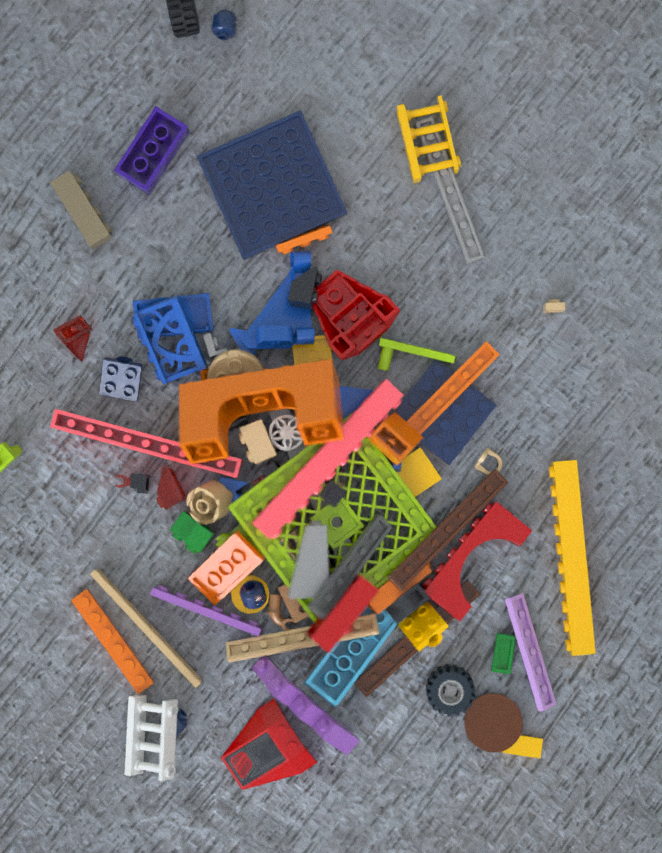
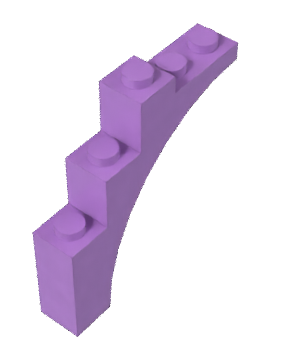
M267 655L261 656L251 669L264 682L270 693L277 700L288 706L300 720L311 726L323 740L346 755L358 744L360 740L349 728L331 716L303 692Z

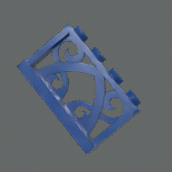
M178 294L134 312V317H132L133 323L141 331V342L144 346L147 345L149 350L147 352L148 358L151 363L155 364L156 377L163 384L206 369L207 362ZM171 304L172 309L164 316L157 310ZM152 313L157 315L160 321L158 323L156 319L151 318L150 320L153 322V325L148 326L144 318L147 314ZM168 321L171 324L173 321H177L179 325L177 328H173L168 324ZM164 326L173 333L184 334V337L177 344L176 353L158 344ZM149 332H154L152 339ZM181 345H187L189 349L187 351L182 350L183 354H181ZM158 353L164 356L161 360L159 358ZM174 360L178 361V368L175 372L169 373L165 370L164 363H170L172 368ZM195 361L196 365L182 370V362Z

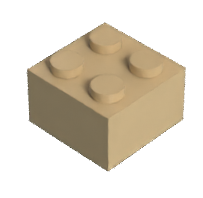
M262 419L240 428L241 433L238 435L242 444L247 445L249 449L246 451V454L251 463L254 462L255 465H258L278 456Z

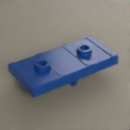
M209 292L180 295V300L194 333L214 331ZM171 297L133 300L134 312ZM170 304L157 310L164 316L172 309V305ZM152 313L147 314L144 318L148 326L153 325V322L150 320L151 318L156 319L158 323L160 321L159 317ZM168 321V324L173 328H177L179 325L177 321H173L172 324ZM164 326L160 337L184 334L173 333ZM138 327L136 328L137 338L140 339L141 331ZM149 332L151 338L154 332Z

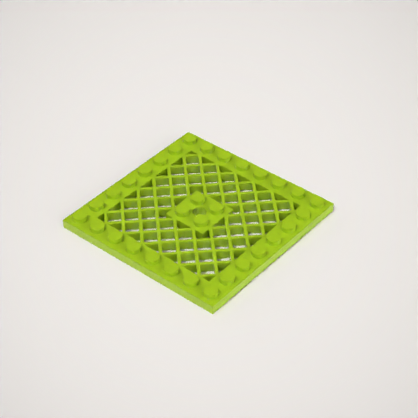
M350 415L343 419V423L348 419ZM365 437L361 441L362 446L356 451L363 462L354 461L355 452L352 451L351 458L347 461L350 463L349 473L339 472L340 465L335 469L334 483L337 484L338 475L348 476L347 487L340 486L347 491L345 499L342 498L336 507L328 503L320 509L321 500L325 501L319 497L323 488L318 492V497L310 496L308 499L317 500L316 511L308 510L306 506L302 510L300 508L297 510L302 512L300 522L292 521L289 524L286 523L285 534L279 535V537H284L283 547L276 538L268 539L251 522L258 515L256 510L261 507V512L268 505L265 503L281 491L324 443L307 446L228 506L288 588L295 562H293L287 552L296 553V561L303 526L310 525L304 523L305 512L315 513L309 518L311 521H321V525H327V548L328 545L332 549L338 546L337 555L328 554V557L336 558V569L340 559L344 558V556H341L342 545L353 546L357 540V534H362L363 532L358 531L364 526L360 520L369 521L370 523L374 517L375 508L384 509L383 518L386 521L388 510L397 511L396 522L387 521L389 524L395 525L394 535H386L387 538H394L392 549L383 548V539L376 549L378 550L377 561H367V563H374L375 565L366 571V563L362 568V573H358L377 589L389 580L387 576L436 528V525L383 453L369 441V438ZM354 463L363 465L362 475L352 474ZM367 467L374 477L366 476ZM352 477L361 478L360 489L350 488ZM365 479L375 480L373 491L364 490ZM378 482L386 493L377 492ZM350 491L359 492L358 503L349 502ZM363 492L373 494L371 505L362 503ZM377 494L386 496L385 507L375 505ZM390 498L397 508L389 507ZM348 504L357 505L356 514ZM361 506L371 507L369 518L360 517ZM401 513L409 524L400 523ZM336 516L342 520V524L337 528L333 527L331 523L332 519ZM290 524L300 525L298 536L288 535ZM400 525L409 527L407 537L398 536ZM353 535L352 543L344 542L346 539ZM288 538L298 539L296 550L287 549ZM398 539L406 540L399 547H397ZM382 551L391 552L381 560ZM328 568V571L333 572L335 569ZM297 598L312 621L315 622L318 616L307 607L313 598Z

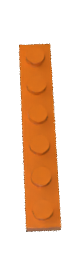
M486 341L410 417L407 423L421 435L500 354Z
M89 589L84 590L71 600L137 694L152 685L154 680Z

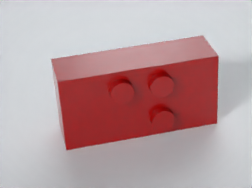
M358 574L325 620L318 617L305 634L326 652L330 653L343 635L347 636L353 629L352 624L379 590Z

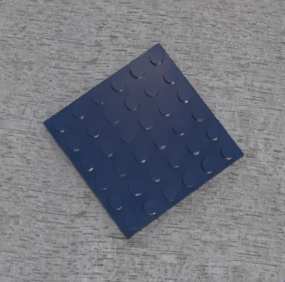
M301 110L197 156L243 261L275 247L276 244L286 242L291 238L347 215L345 206Z

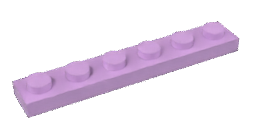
M520 593L506 598L505 602L538 711H545L557 704L524 594Z

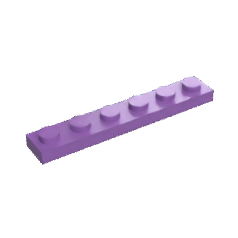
M163 585L155 586L151 590L150 595L256 636L260 635L262 627L259 626L257 621L249 619L247 622L241 619V615L233 612L230 615L223 612L224 609L213 605L211 608L205 606L206 602L195 598L192 601L187 599L188 595L184 593H171L169 588Z

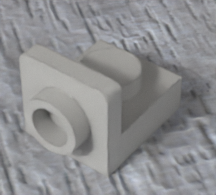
M210 333L203 335L210 359L215 358L222 352L228 351L227 348L216 351V348H219L216 337L212 338Z

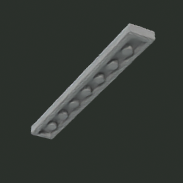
M433 116L415 122L416 129L434 125ZM439 132L419 136L422 146L442 142ZM445 149L426 154L429 164L449 160ZM452 167L432 171L467 265L485 259Z

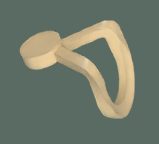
M486 448L479 457L475 468L488 475L491 471H487L480 463L489 454L498 460V468L496 470L499 472L502 468L500 456L491 449Z

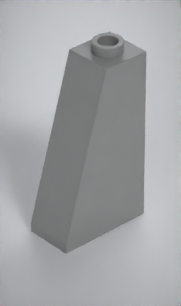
M310 521V525H304L287 592L289 599L314 598L329 578L327 525H321V521Z

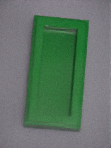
M496 632L491 665L492 672L511 674L516 635Z

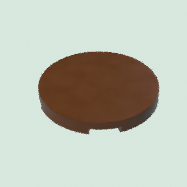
M488 693L474 699L472 706L467 708L464 717V727L468 738L476 747L483 751L495 753L507 750L516 743L522 732L523 721L519 708L510 698L498 693Z

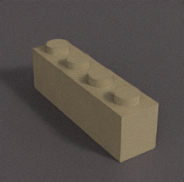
M69 170L50 182L93 250L112 239L110 235L112 229L107 222L103 223L100 219L102 213L97 206L93 207L90 203L92 197L87 190L83 191L80 187L82 181L77 174L73 175Z

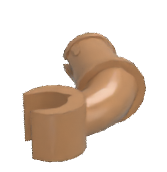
M270 594L269 611H267L270 618L277 626L282 627L283 630H292L293 628H286L285 624L289 621H294L291 618L284 619L280 615L282 614L280 612L281 594Z

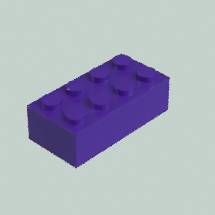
M155 106L114 171L119 177L150 195L190 133L188 126Z

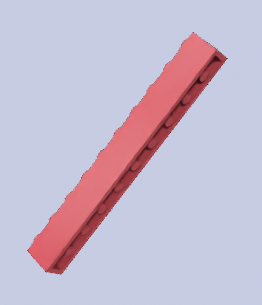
M387 379L383 380L343 423L344 440L325 442L251 523L268 539L272 537L274 539L277 538L283 531L281 527L285 523L289 524L296 517L294 513L299 508L302 510L309 503L308 498L312 494L316 495L323 488L321 484L325 480L329 481L336 474L334 470L339 465L342 467L349 460L348 455L352 451L356 452L362 446L361 441L365 437L369 438L376 430L374 427L378 422L382 424L389 415L387 413L390 409L393 408L395 410L402 401L400 399L403 397V394Z
M58 409L54 410L50 428L234 478H239L243 463L242 459L229 456V458L191 464L182 450L180 442Z

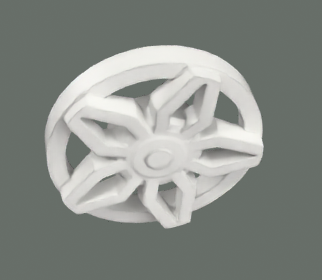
M281 415L270 424L268 435L271 443L277 449L292 451L303 442L302 437L294 436L295 434L301 436L298 430L294 431L297 428L296 417ZM282 419H290V421L286 425V422ZM293 421L295 422L294 427L290 426ZM275 424L278 430L272 433V428ZM282 439L283 446L277 444L276 441H280ZM292 439L294 441L300 440L295 446H292Z

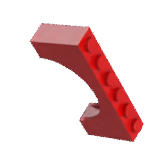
M497 501L492 504L489 502L483 509L484 515L480 519L477 517L471 524L472 530L468 534L465 532L459 539L460 545L456 549L453 547L447 554L448 560L444 564L441 562L434 570L436 575L432 579L429 577L422 585L428 597L459 622L472 608L465 599L460 585L461 569L470 552L483 542L492 539L507 540L516 546H521L532 532L530 528Z

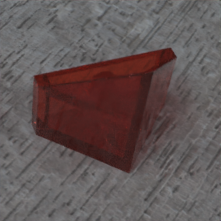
M79 315L56 327L53 331L63 344L83 362L92 328Z

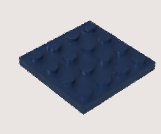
M435 359L394 412L407 422L455 372L440 360ZM470 384L421 434L424 438L420 443L450 465L497 405Z

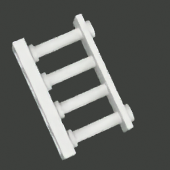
M147 695L129 696L125 775L142 774L143 770L159 772V781L174 779L178 713L177 699L163 701L162 705L147 703ZM146 711L162 713L161 725L146 723ZM145 731L161 733V744L145 742ZM144 750L159 752L160 764L144 762Z

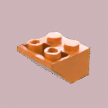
M394 412L371 434L369 441L398 466L424 437Z

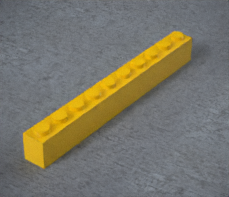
M577 460L551 462V466L548 467L549 477L553 480V485L550 486L551 497H554L555 504L552 505L553 516H556L557 524H554V533L558 535L559 543H556L557 555L560 554L558 572L562 574V581L559 582L560 592L564 594V601H561L562 612H565L566 620H563L564 632H567L568 639L565 640V648L572 656L596 654Z

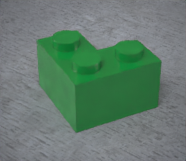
M186 511L181 513L170 529L173 532L172 536L180 542L184 540V543L187 544L186 548L194 554L203 552L216 534L206 525L195 521Z

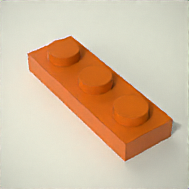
M327 224L291 238L281 244H276L278 253L287 254L294 251L293 247L299 245L301 248L306 247L315 239H318V241L325 240L332 233L331 227Z

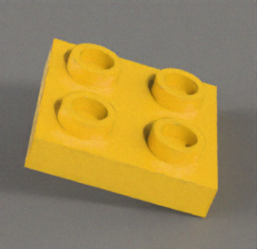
M428 601L397 624L419 652L427 645L429 647L437 646L442 641L443 636L441 633L449 627Z

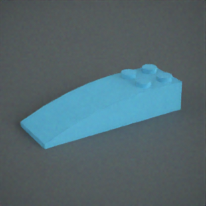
M367 605V607L363 610V612H362L359 616H364V615H369V614H374V613L371 611V609H370V608L368 607V605ZM385 609L377 614L379 634L338 642L330 653L326 652L303 682L305 686L332 707H337L397 625Z

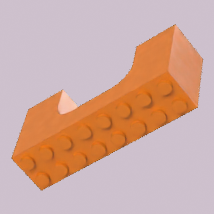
M322 359L316 362L179 384L180 446L189 462L193 464L229 458L228 431L231 424L237 418L244 415L280 409L296 410V423L305 446L344 440L340 380L332 359Z

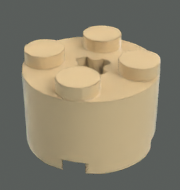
M211 480L190 491L187 497V507L190 506L192 511L190 514L195 521L203 525L211 524L230 512L228 506L232 504L233 494L221 483Z

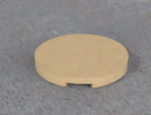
M233 349L222 352L214 358L209 366L207 378L215 379L227 375L233 376L245 372H257L264 370L259 359L253 354L244 350Z

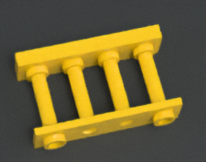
M442 95L438 96L437 105L409 111V109H405L404 104L398 105L396 112L413 184L421 182V176H424V173L452 167L454 174H457L459 167H461L460 157L455 155L446 116L448 106L447 102L443 101ZM440 113L442 123L417 129L410 128L408 121H411V118ZM444 130L446 141L423 147L414 146L413 139L415 137ZM444 149L449 151L450 160L424 166L422 164L418 165L417 158L422 154Z

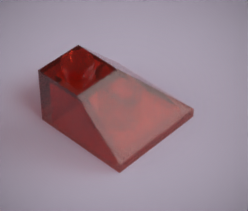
M170 465L163 466L157 489L158 497L156 500L160 508L164 507L165 510L187 500Z

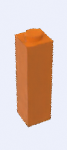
M430 563L402 591L390 580L378 588L379 592L368 604L374 614L376 613V615L430 574L432 572Z

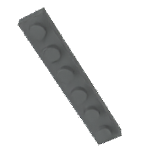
M376 514L307 606L320 619L325 620L392 529V526L381 515Z

